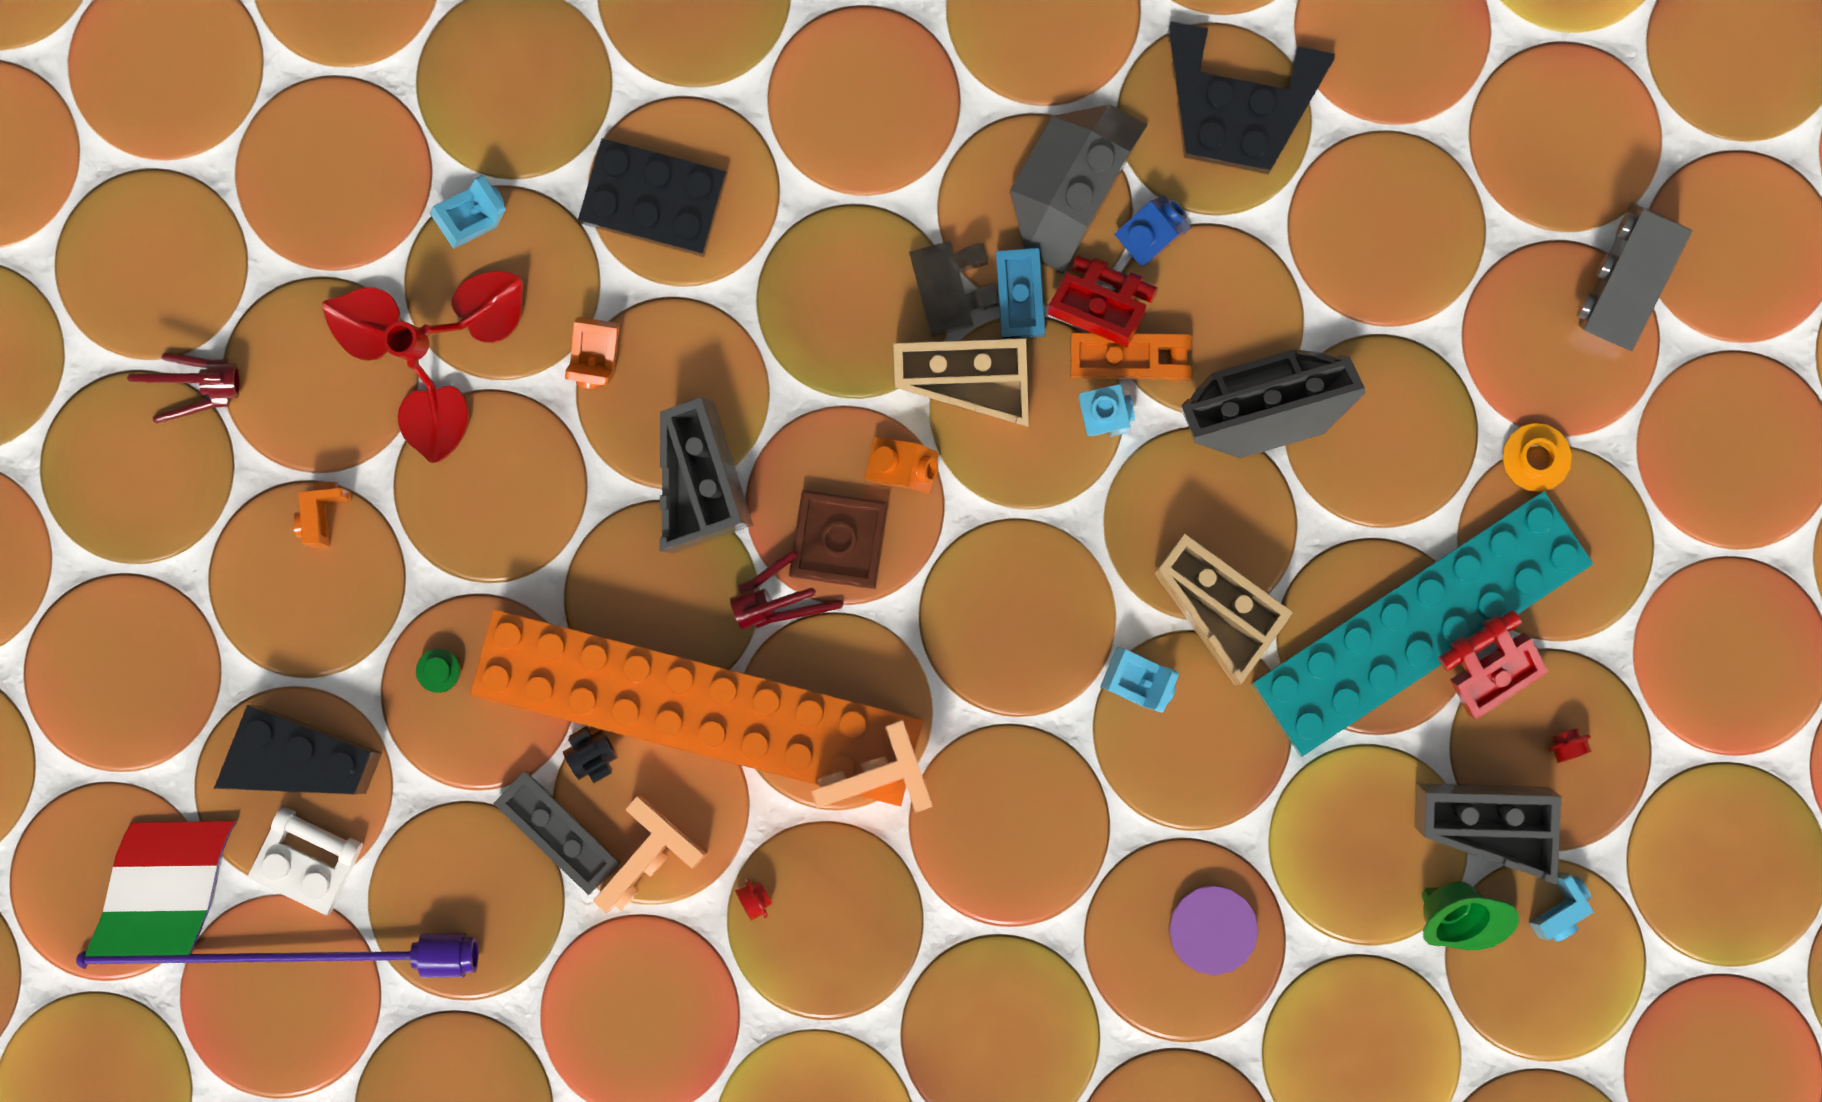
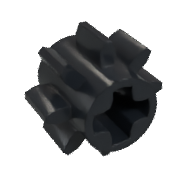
M585 726L569 736L568 741L571 747L564 750L563 755L578 780L589 775L592 782L596 783L612 774L613 769L609 763L617 759L618 756L602 729L592 734L588 726Z

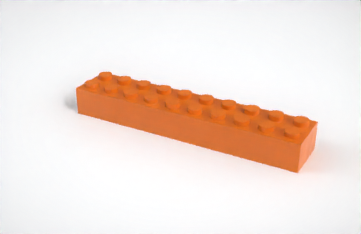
M494 609L492 610L470 696L819 786L818 779L840 771H844L846 779L862 774L861 764L883 756H887L889 764L896 762L897 758L885 726L903 720L915 754L923 720ZM903 778L857 794V796L901 807L906 784Z

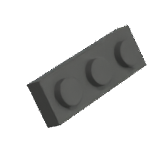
M524 771L493 803L587 895H591L621 863L527 771Z

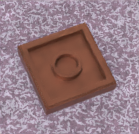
M802 490L793 550L798 555L790 564L789 577L876 590L888 502Z

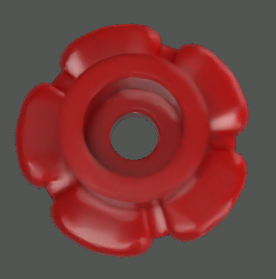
M1576 728L1553 736L1555 745L1549 747L1548 750L1549 752H1554L1557 763L1565 762L1592 752L1588 743V739L1591 736L1589 734L1581 736L1579 729Z
M749 879L744 880L745 884L734 891L749 919L752 921L761 915L767 918L768 914L765 908L772 905V902L760 881L752 885Z

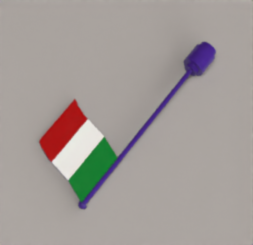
M237 821L131 823L123 836L115 856L102 915L87 951L80 952L76 957L77 965L83 969H86L88 964L410 960L412 969H418L421 978H464L466 973H475L477 971L479 949L477 938L467 937L465 933H422L419 941L412 943L411 951L192 954L210 910L222 852Z

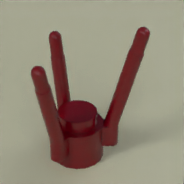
M163 353L162 359L164 361L206 369H200L199 373H131L127 376L130 382L199 383L201 395H209L210 399L157 414L153 417L154 423L173 420L215 407H229V398H239L240 395L239 369L237 364H228V359L211 360L181 354Z
M794 550L777 560L753 579L739 584L740 594L730 598L733 614L743 630L755 625L757 628L774 622L841 609L843 602L837 600L775 612L778 608L814 596L816 593L814 588H808L771 600L765 588L757 590V587L797 558L798 554Z

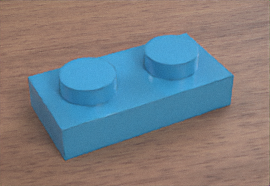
M1039 248L996 251L1002 339L1045 337Z

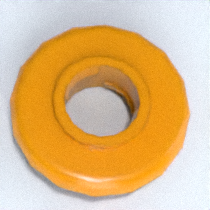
M1532 423L1521 426L1510 435L1504 446L1502 460L1505 471L1514 484L1528 491L1542 492L1555 488L1565 480L1571 469L1572 453L1568 441L1560 431L1546 424ZM1532 445H1540L1548 452L1549 464L1546 468L1538 470L1531 467L1528 463L1526 455Z

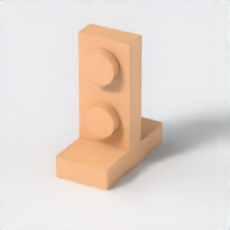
M903 720L885 726L897 761L889 764L887 756H883L861 764L863 773L846 779L844 771L818 779L821 788L811 791L817 809L903 778L916 813L933 807Z
M637 796L625 810L652 834L593 900L605 913L611 911L615 906L622 911L639 891L633 886L644 872L651 877L668 858L663 853L666 847L691 868L696 867L707 855L702 848L642 796Z

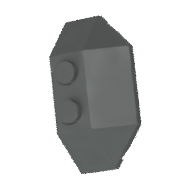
M1111 104L1051 117L1010 189V196L1024 249L1039 248L1040 262L1064 274L1147 128V124Z
M1294 349L1211 373L1196 389L1192 397L1181 405V408L1196 444L1237 458H1243L1325 434L1365 394V387L1350 356L1338 355L1333 357L1324 353Z

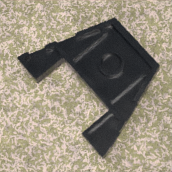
M1170 21L1167 33L1172 54V70L1176 84L1177 108L1184 158L1269 174L1332 65L1335 53L1297 46L1294 52L1288 88L1283 89L1200 72L1208 28Z

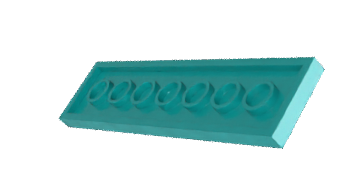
M1543 491L1251 684L1299 756L1303 757L1439 667L1441 664L1438 657L1451 649L1450 643L1461 636L1465 639L1484 627L1483 622L1494 615L1499 618L1511 609L1519 614L1593 565V562L1545 491Z

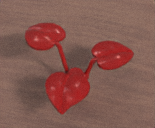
M504 271L486 272L473 276L457 288L451 300L452 309L462 318L461 321L432 326L424 324L420 328L405 321H400V310L395 299L389 293L378 288H361L322 302L323 312L329 329L347 353L361 360L372 361L382 358L388 351L394 356L407 360V366L412 368L426 385L427 391L416 390L405 397L399 407L397 417L399 429L404 439L421 453L428 462L438 463L449 456L462 441L469 423V407L461 391L453 386H444L436 390L434 382L419 364V359L423 358L429 349L428 336L435 333L459 331L468 326L472 337L480 342L497 343L506 339L515 331L522 315L523 280L516 274Z

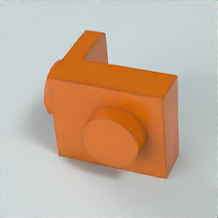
M581 317L575 319L570 364L565 371L566 380L576 381L578 386L588 389H596L602 387V385L606 386L609 384L616 369L620 323Z
M874 437L864 479L873 483L910 488L920 493L930 494L932 484L938 474L939 453L918 443Z
M338 482L312 483L311 491L298 492L300 512L294 513L295 534L297 538H302V545L311 548L329 547L326 503L351 501V492L344 488H338Z

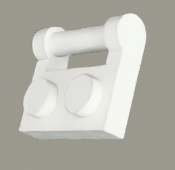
M283 805L274 817L271 830L247 878L324 915H330L359 857L363 843L351 837L345 840L297 817L295 810ZM289 832L339 856L336 866L333 867L283 843L287 833Z

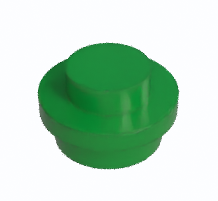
M433 649L426 652L420 657L416 666L418 682L424 689L434 693H443L452 689L457 684L461 674L458 659L451 652L443 649Z

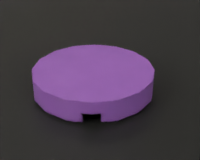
M1213 885L1195 889L1183 896L1171 912L1168 928L1172 947L1180 960L1195 971L1210 975L1229 973L1244 964L1255 949L1258 935L1255 913L1247 901L1231 889Z

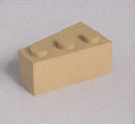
M1026 339L893 343L895 388L1029 427Z
M1186 534L1179 538L1154 572L1234 686L1243 683L1293 614L1291 610Z

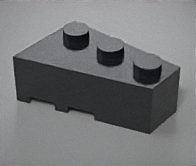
M247 705L214 789L366 794L382 753L262 706Z

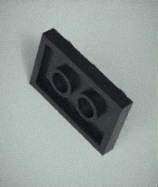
M601 138L578 221L583 225L704 257L727 173L723 170Z

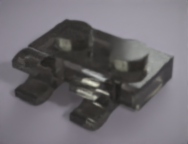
M950 240L909 252L932 337L972 327L974 325L971 313L999 306L995 285L982 287L965 294L959 272L988 265L983 243L966 247L954 253Z

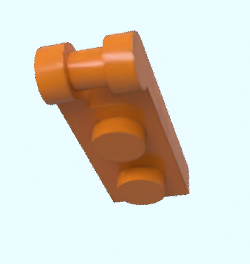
M1071 333L1070 379L1192 380V366L1188 365V351L1192 350V336L1186 334H1134L1127 348L1093 333ZM1159 350L1170 351V364H1158Z

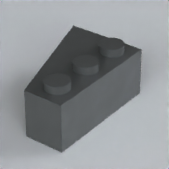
M1631 202L1627 213L1617 229L1616 239L1610 253H1606L1597 270L1596 276L1599 278L1592 294L1588 292L1579 306L1577 317L1581 318L1579 326L1590 334L1633 351L1693 230L1679 222Z
M700 397L660 411V468H662V495H660L662 537H660V552L675 553L753 526L714 402Z
M1416 783L1414 827L1425 838L1475 856L1487 858L1511 869L1526 872L1557 885L1561 796L1549 787Z

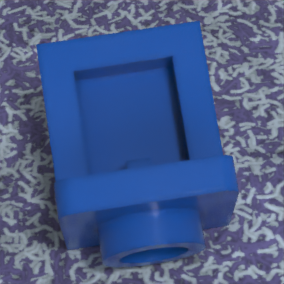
M1163 195L1146 204L1114 235L1137 263L1143 267L1177 237L1190 230L1191 226L1185 220L1187 215L1180 204L1173 199L1168 200Z

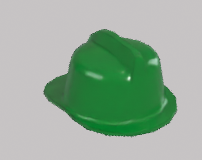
M1456 881L1440 888H1425L1422 891L1424 902L1423 916L1426 922L1423 929V939L1429 945L1463 950H1483L1504 942L1515 932L1519 924V913L1512 904L1501 900L1485 898L1467 882Z

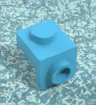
M481 175L473 180L468 190L434 205L430 215L453 249L497 228L505 212V207L498 189L492 185L490 186L486 178Z
M1121 384L1079 394L1078 400L1088 436L1109 433V436L1113 437L1127 434L1131 427L1130 421H1135V413L1130 395H1123Z
M1117 647L1100 688L1141 707L1162 713L1175 694L1179 672L1160 666L1133 652Z
M1562 872L1558 873L1557 886L1565 900L1529 922L1538 938L1545 940L1553 938L1555 942L1562 941L1574 934L1579 929L1576 923L1594 913L1587 902L1592 899V896L1584 882L1578 876L1572 878L1570 874Z

